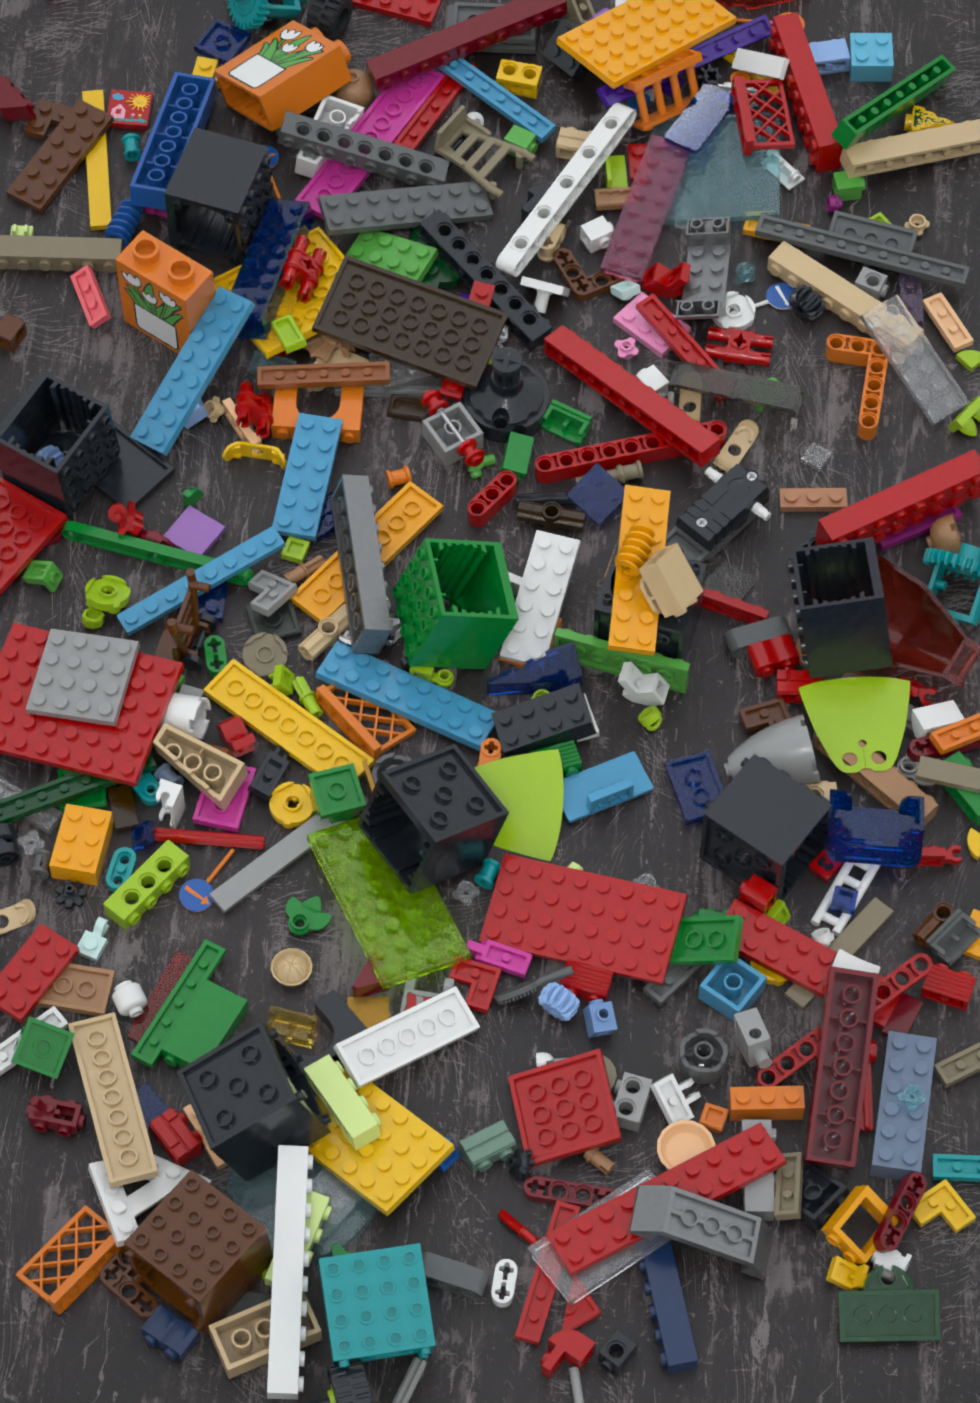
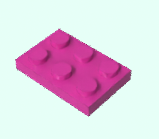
M246 766L248 775L225 812L201 792L192 818L193 823L238 833L251 793L247 789L257 773L256 768Z

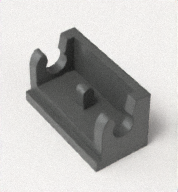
M958 908L926 940V943L933 955L951 966L980 937V929L975 926L976 922Z

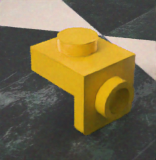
M839 1256L832 1257L826 1280L846 1291H856L863 1288L869 1266L866 1264L857 1266Z

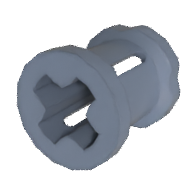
M169 763L163 764L154 773L157 781L164 779L179 785L184 784V778L178 776L172 770Z

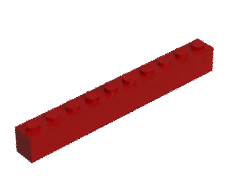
M562 325L544 338L545 355L702 468L720 454V438L717 434L706 429L699 421L692 419L684 410L674 406L667 398H663L652 387L645 385L635 375H631L624 370L620 364L613 362L606 354L599 352L589 342L577 336L574 331Z

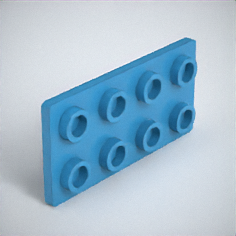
M632 751L581 771L578 774L563 778V813L567 821L572 823L653 791V785L636 753Z

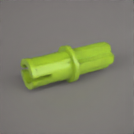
M303 676L296 677L292 681V685L299 696L300 704H303L310 714L319 718L322 716L323 710L315 698V692L311 691Z

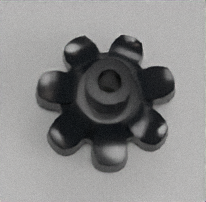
M66 880L64 887L58 886L56 889V893L60 895L57 898L58 905L65 903L66 909H72L75 903L77 907H81L83 905L81 898L87 896L86 890L81 889L82 884L78 881L72 884L70 880Z
M523 1149L515 1150V1157H509L507 1160V1165L510 1167L509 1173L516 1176V1179L524 1181L525 1176L530 1177L533 1173L532 1169L529 1168L534 1166L535 1163L534 1159L530 1158L533 1154L532 1150L524 1151Z

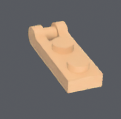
M229 397L223 400L224 415L243 442L261 444L260 434L257 436L253 432L254 429L251 423L246 428H242L241 423L239 426L237 425L236 404H234L232 399ZM251 449L254 453H262L259 449Z

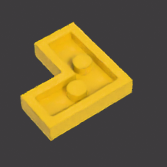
M946 1179L923 1194L912 1217L921 1228L941 1215L955 1234L976 1219V1216Z

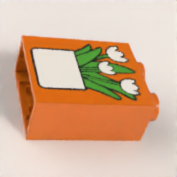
M294 20L214 70L226 105L272 132L282 126L286 111L301 114L352 81L347 67V63L351 61V55L346 45L338 39L334 42L329 40L316 27L309 29Z
M142 230L115 259L124 321L179 354L195 325L214 298L213 272Z

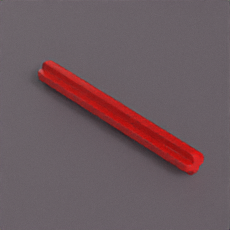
M150 827L149 840L166 842L170 840L174 843L261 850L265 846V837L261 835Z

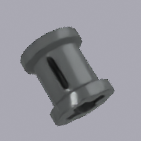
M45 849L34 850V860L32 867L28 870V874L36 879H48V869L52 853Z

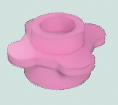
M629 337L623 341H615L614 346L618 349L617 355L619 358L631 359L639 353L638 348L635 347L636 341L634 338Z

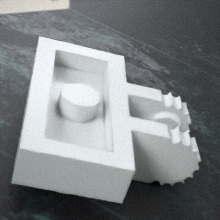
M672 1073L650 1085L668 1124L694 1118L688 1104L700 1098L701 1095L699 1091L693 1092L687 1097H684L682 1090L692 1086L694 1083L692 1078L678 1084Z

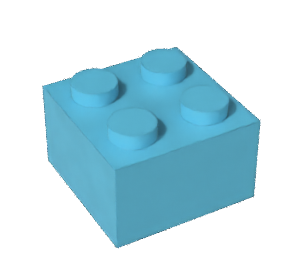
M850 33L848 45L851 57L849 66L850 82H892L894 68L892 33Z

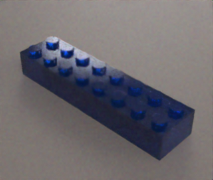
M268 200L231 292L255 304L237 338L267 340L271 330L270 322L275 320L286 292L283 289L286 282H284L283 287H280L279 283L284 274L283 265L288 259V252L294 248L299 235L308 237L314 222L310 202Z

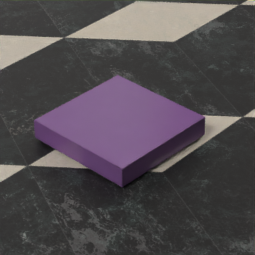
M189 505L163 536L168 538L175 548L205 556L224 534L226 528Z

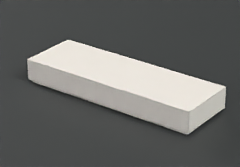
M737 48L731 68L784 80L790 60Z

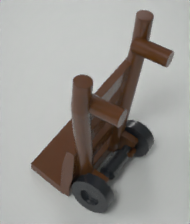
M189 568L186 570L188 590L177 618L168 617L154 656L183 662L184 668L191 671H200L204 661L198 656V652L202 650L205 634L215 631L219 621L210 614H199L198 591L209 593L211 584L197 581L194 569ZM196 634H198L197 637H196L195 643H194V645H193L194 651H193V650H190V649H191V646H192V644H193L194 638H195Z

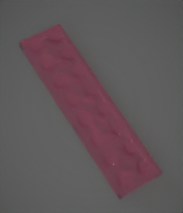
M651 134L600 266V272L642 283L690 156L692 144Z

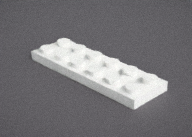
M536 531L515 602L519 620L503 642L500 652L501 659L542 669L545 668L581 545L580 540L544 531Z
M455 986L335 1044L333 1049L356 1088L359 1089L477 1031L480 1025Z

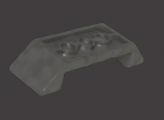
M691 218L687 220L686 228L688 242L687 263L691 265L690 279L683 287L682 300L677 301L676 320L721 318L725 316L732 257L731 218Z
M639 1185L637 1187L629 1233L648 1240H652L658 1235L738 1262L742 1264V1273L761 1280L765 1279L773 1232L761 1217L674 1186Z

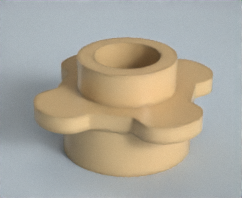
M913 214L909 218V222L904 224L905 228L917 230L918 236L923 235L925 228L930 226L929 221L921 214Z
M214 396L212 400H208L204 404L209 414L207 417L210 418V422L216 423L218 417L223 415L225 411L224 406L220 403V398Z

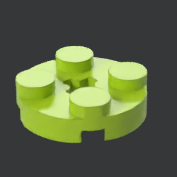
M103 575L102 579L96 581L93 578L85 586L86 605L89 608L117 614L130 601V587L126 586L125 580L117 576Z

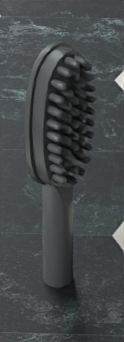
M570 965L543 975L538 979L507 988L496 993L493 997L499 1005H504V1002L507 1004L508 1001L510 1003L511 1000H518L519 996L522 998L523 995L524 997L527 994L530 995V992L532 994L534 991L537 992V986H543L573 975L574 970Z

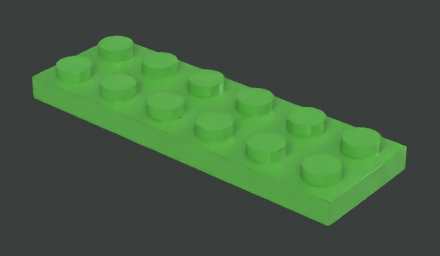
M557 627L554 640L555 659L618 676L621 673L623 663L632 662L642 674L659 673L670 685L669 690L686 694L690 663L678 658H668L656 652L654 656L607 650L608 641L598 639L590 634L584 635L576 633L571 629Z

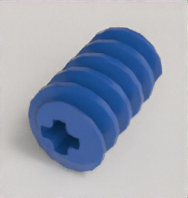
M129 199L120 201L115 214L105 230L106 238H122L123 248H126L129 245L128 241L132 239V235L135 233V228L139 225L138 222L142 219L141 214L144 212L142 206L131 205V200Z

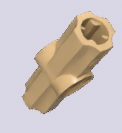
M343 604L330 617L323 618L319 622L318 628L298 645V651L302 654V657L308 661H313L327 647L334 646L336 641H338L339 635L349 628L346 604Z

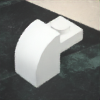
M632 662L623 663L618 682L624 688L622 695L632 702L647 706L664 705L670 687L659 673L642 674Z

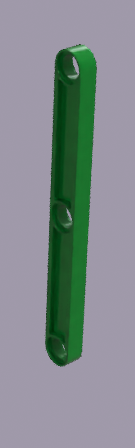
M66 521L61 532L62 536L70 541L184 571L189 568L195 571L216 559L125 534L122 536L117 532L75 521ZM247 568L225 582L248 586V582L254 577V572Z

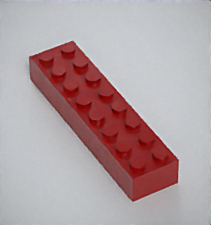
M798 12L773 17V25L770 26L771 39L768 40L770 52H774V56L790 60L782 82L786 86V98L791 100L792 115L797 118L798 132H802L804 149H808L809 164L814 166L816 173L840 169V156L843 147L831 136L838 124Z
M974 449L819 519L815 538L816 546L873 537L874 543L877 544L892 534H900L912 525H920L925 519L932 516L937 517L947 509L957 508L969 499H977L980 497V456Z

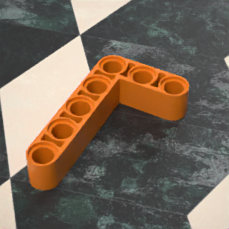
M832 334L827 338L825 356L829 361L867 367L857 434L863 440H872L876 437L890 347L883 340Z

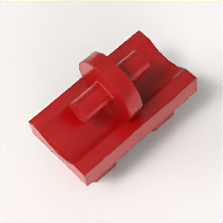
M128 501L127 508L120 503H115L109 507L108 517L112 522L118 523L119 534L124 536L126 531L135 536L139 534L143 528L142 520L144 514L135 510V503L133 501Z

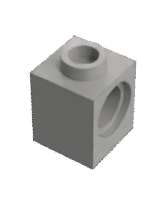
M867 267L862 268L855 281L856 287L878 301L881 297H885L889 285H886L887 275Z

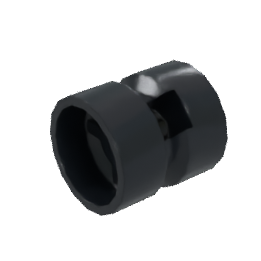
M0 823V867H6L17 863L21 859V852L17 843L15 827L9 823Z

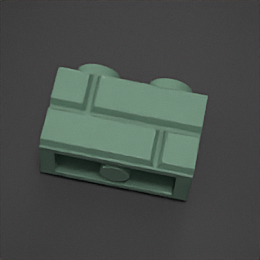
M500 1120L460 1140L459 1149L473 1173L478 1170L484 1172L492 1167V1163L500 1159L506 1161L509 1157H512L516 1150V1141L511 1132H509L504 1120Z

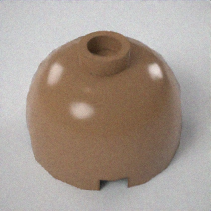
M348 69L352 81L333 92V97L362 107L365 106L366 108L374 98L373 83L366 72L360 69Z
M953 513L939 517L932 523L930 536L926 537L929 548L958 554L961 538Z

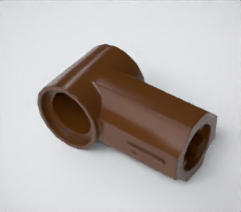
M947 902L936 904L933 912L912 933V937L921 947L929 948L926 940L954 913L953 906ZM941 914H945L948 916V918L941 919L938 916Z

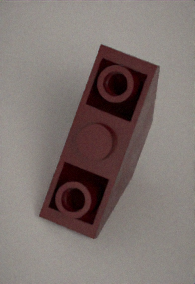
M0 74V115L7 122L34 120L36 115L33 112L35 108L29 98L24 99L25 96L18 87L13 88L14 84L7 76L4 78Z

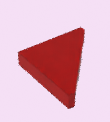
M577 1276L573 1277L562 1330L577 1331L602 1315L601 1310Z

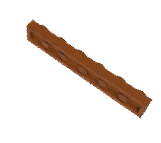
M390 361L257 366L258 390L390 384Z

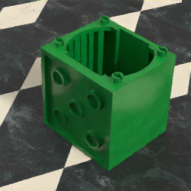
M424 538L412 560L409 561L404 573L401 574L396 586L392 589V597L395 599L397 606L396 616L399 618L401 625L400 634L405 643L404 653L408 657L409 666L486 669L519 620L501 542ZM443 599L450 601L451 607L448 612H445Z

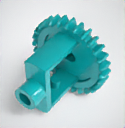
M268 0L226 1H229L227 9H231L229 16L233 17L232 22L236 23L235 26L243 30H255L264 25V21L267 18H296L301 12L300 3H306L308 0H282L283 5H272Z
M961 543L958 554L941 549L926 548L923 563L928 565V567H933L934 570L921 610L937 615L933 630L955 637L959 622L977 627L980 620V585L970 615L935 606L934 602L938 590H945L947 587V582L942 581L945 569H947V575L952 571L955 572V578L961 574L964 581L967 577L972 578V583L978 579L980 584V548Z

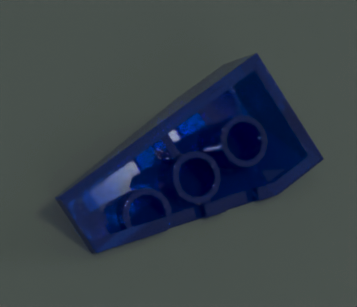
M574 641L545 651L546 656L536 661L533 658L527 660L526 664L518 670L511 668L488 679L487 694L529 695L534 694L540 689L547 690L550 693L579 683L580 687H582L583 674Z

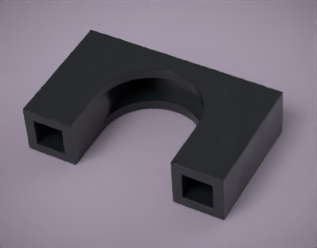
M334 989L314 1003L315 1013L334 1036L333 1042L326 1051L319 1055H301L304 1060L300 1062L303 1072L305 1067L328 1054L334 1062L338 1060L342 1064L333 1049L335 1044L367 1029ZM279 1035L278 1038H279L294 1054H296V1052L293 1051V1050L289 1047V1045L284 1041V1039Z

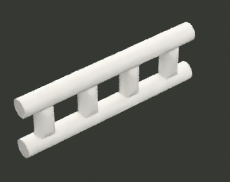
M853 847L810 921L815 926H819L821 920L834 926L831 932L837 937L844 930L883 862L878 857H874L872 863L860 858L859 855L862 851L858 847ZM854 865L866 871L861 881L848 875ZM843 883L856 889L850 900L837 894ZM832 902L845 908L840 918L827 912Z

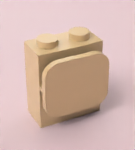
M678 543L659 549L639 569L642 575L640 588L652 611L656 614L662 613L665 618L672 615L679 617L686 613V608L697 602V597L703 592Z

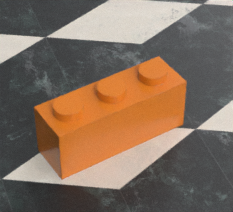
M803 1086L730 1087L728 1098L730 1121L803 1120L805 1111Z

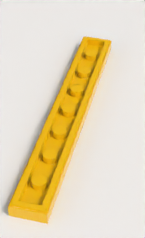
M103 90L82 91L84 102L105 112ZM105 132L86 157L91 231L106 230L112 218L107 138Z

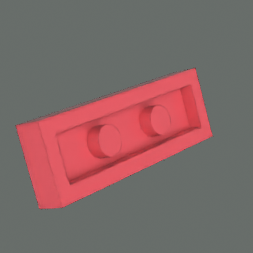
M86 265L70 277L89 326L96 329L112 317L94 272L90 266Z

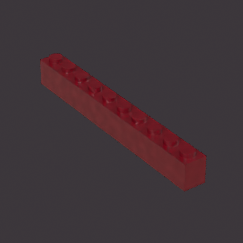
M513 0L367 60V74L377 92L389 89L395 84L408 81L422 73H428L434 68L445 66L456 59L464 58L478 50H484L490 45L503 42L517 34H523L527 30L540 27L551 20L559 19L567 14V1Z

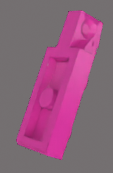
M489 939L482 941L481 944L468 940L465 948V954L474 957L476 962L502 968L503 972L524 979L533 959V955Z

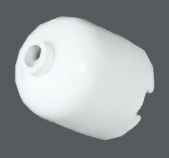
M174 692L160 729L164 723H167L196 739L202 740L210 720L206 719V711L211 710L209 699Z

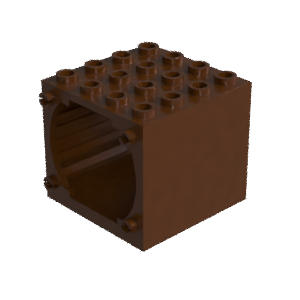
M192 1169L124 1242L126 1249L124 1255L129 1259L134 1275L132 1280L139 1286L142 1283L192 1323V1327L199 1332H204L208 1336L210 1335L208 1325L225 1319L244 1295L262 1278L263 1271L269 1268L273 1259L267 1227Z

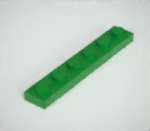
M204 940L131 1053L132 1059L153 1069L162 1055L161 1048L204 981L206 979L210 980L226 955L225 948L209 940Z

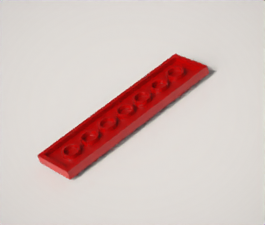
M734 899L726 915H740L744 918L739 955L824 999L827 971L833 965L838 952ZM879 975V981L885 978ZM877 990V996L880 999L888 998V993L885 990ZM900 996L874 1015V1026L881 1030L885 1027Z

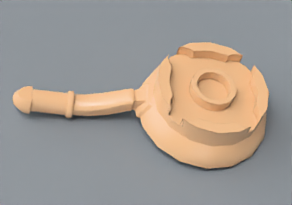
M680 1120L669 1124L662 1130L657 1140V1154L661 1163L669 1170L714 1147L715 1142L712 1134L704 1125L691 1120Z

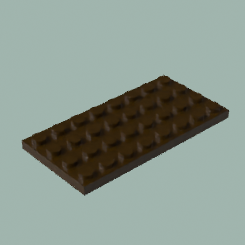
M345 255L312 326V331L476 391L507 322L508 313Z

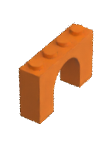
M342 386L339 409L330 417L343 420L339 442L360 443L365 400L364 386ZM299 388L275 389L272 414L274 422L271 425L272 438L281 440L293 439L299 415Z

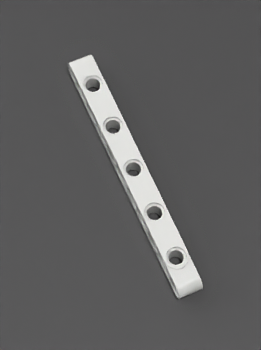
M619 102L612 105L500 253L496 261L497 269L514 277L520 275L632 126L637 114L635 109Z

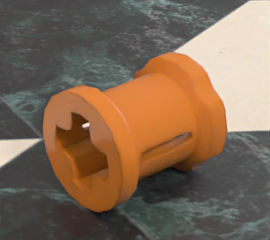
M407 465L403 466L402 469L394 471L385 470L386 482L390 490L394 489V486L406 484L409 481L412 482L411 473Z

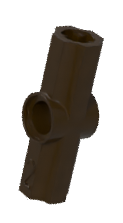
M520 500L517 520L542 524L547 530L564 528L583 532L587 512L562 508L556 502L539 504Z

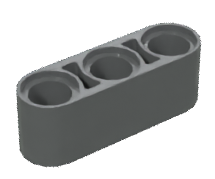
M776 616L733 628L727 631L723 637L731 657L740 658L747 656V647L751 644L770 640L783 634H790L793 639V634L784 616Z
M422 1252L426 1284L471 1299L480 1300L482 1298L490 1276L488 1272L434 1253Z

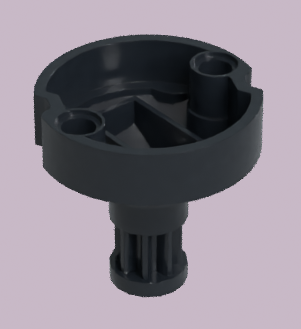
M512 347L499 348L493 353L491 357L492 365H487L477 390L464 388V407L482 430L483 438L498 443H506L511 431L532 437L541 429V425L545 420L543 416L550 403V392L543 375L531 365L522 362V356L518 350Z

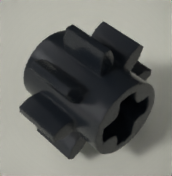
M710 64L705 65V69L703 67L698 68L697 71L700 73L696 77L699 83L698 88L706 87V91H710L712 86L714 88L718 87L719 83L717 81L722 78L718 73L719 68H711Z

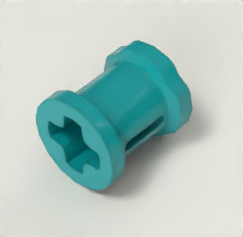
M129 133L122 137V144L125 148L123 155L127 161H138L142 156L139 148L141 138L138 134Z
M485 858L483 861L484 866L480 873L475 875L474 881L480 887L489 890L494 886L493 881L499 873L501 865L491 858Z

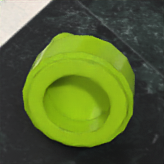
M649 706L639 714L638 721L648 731H655L662 723L661 712L656 706Z

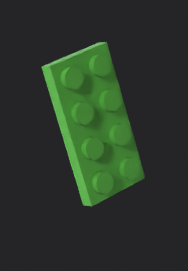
M381 231L360 232L346 255L422 282L438 257L439 252L437 248Z

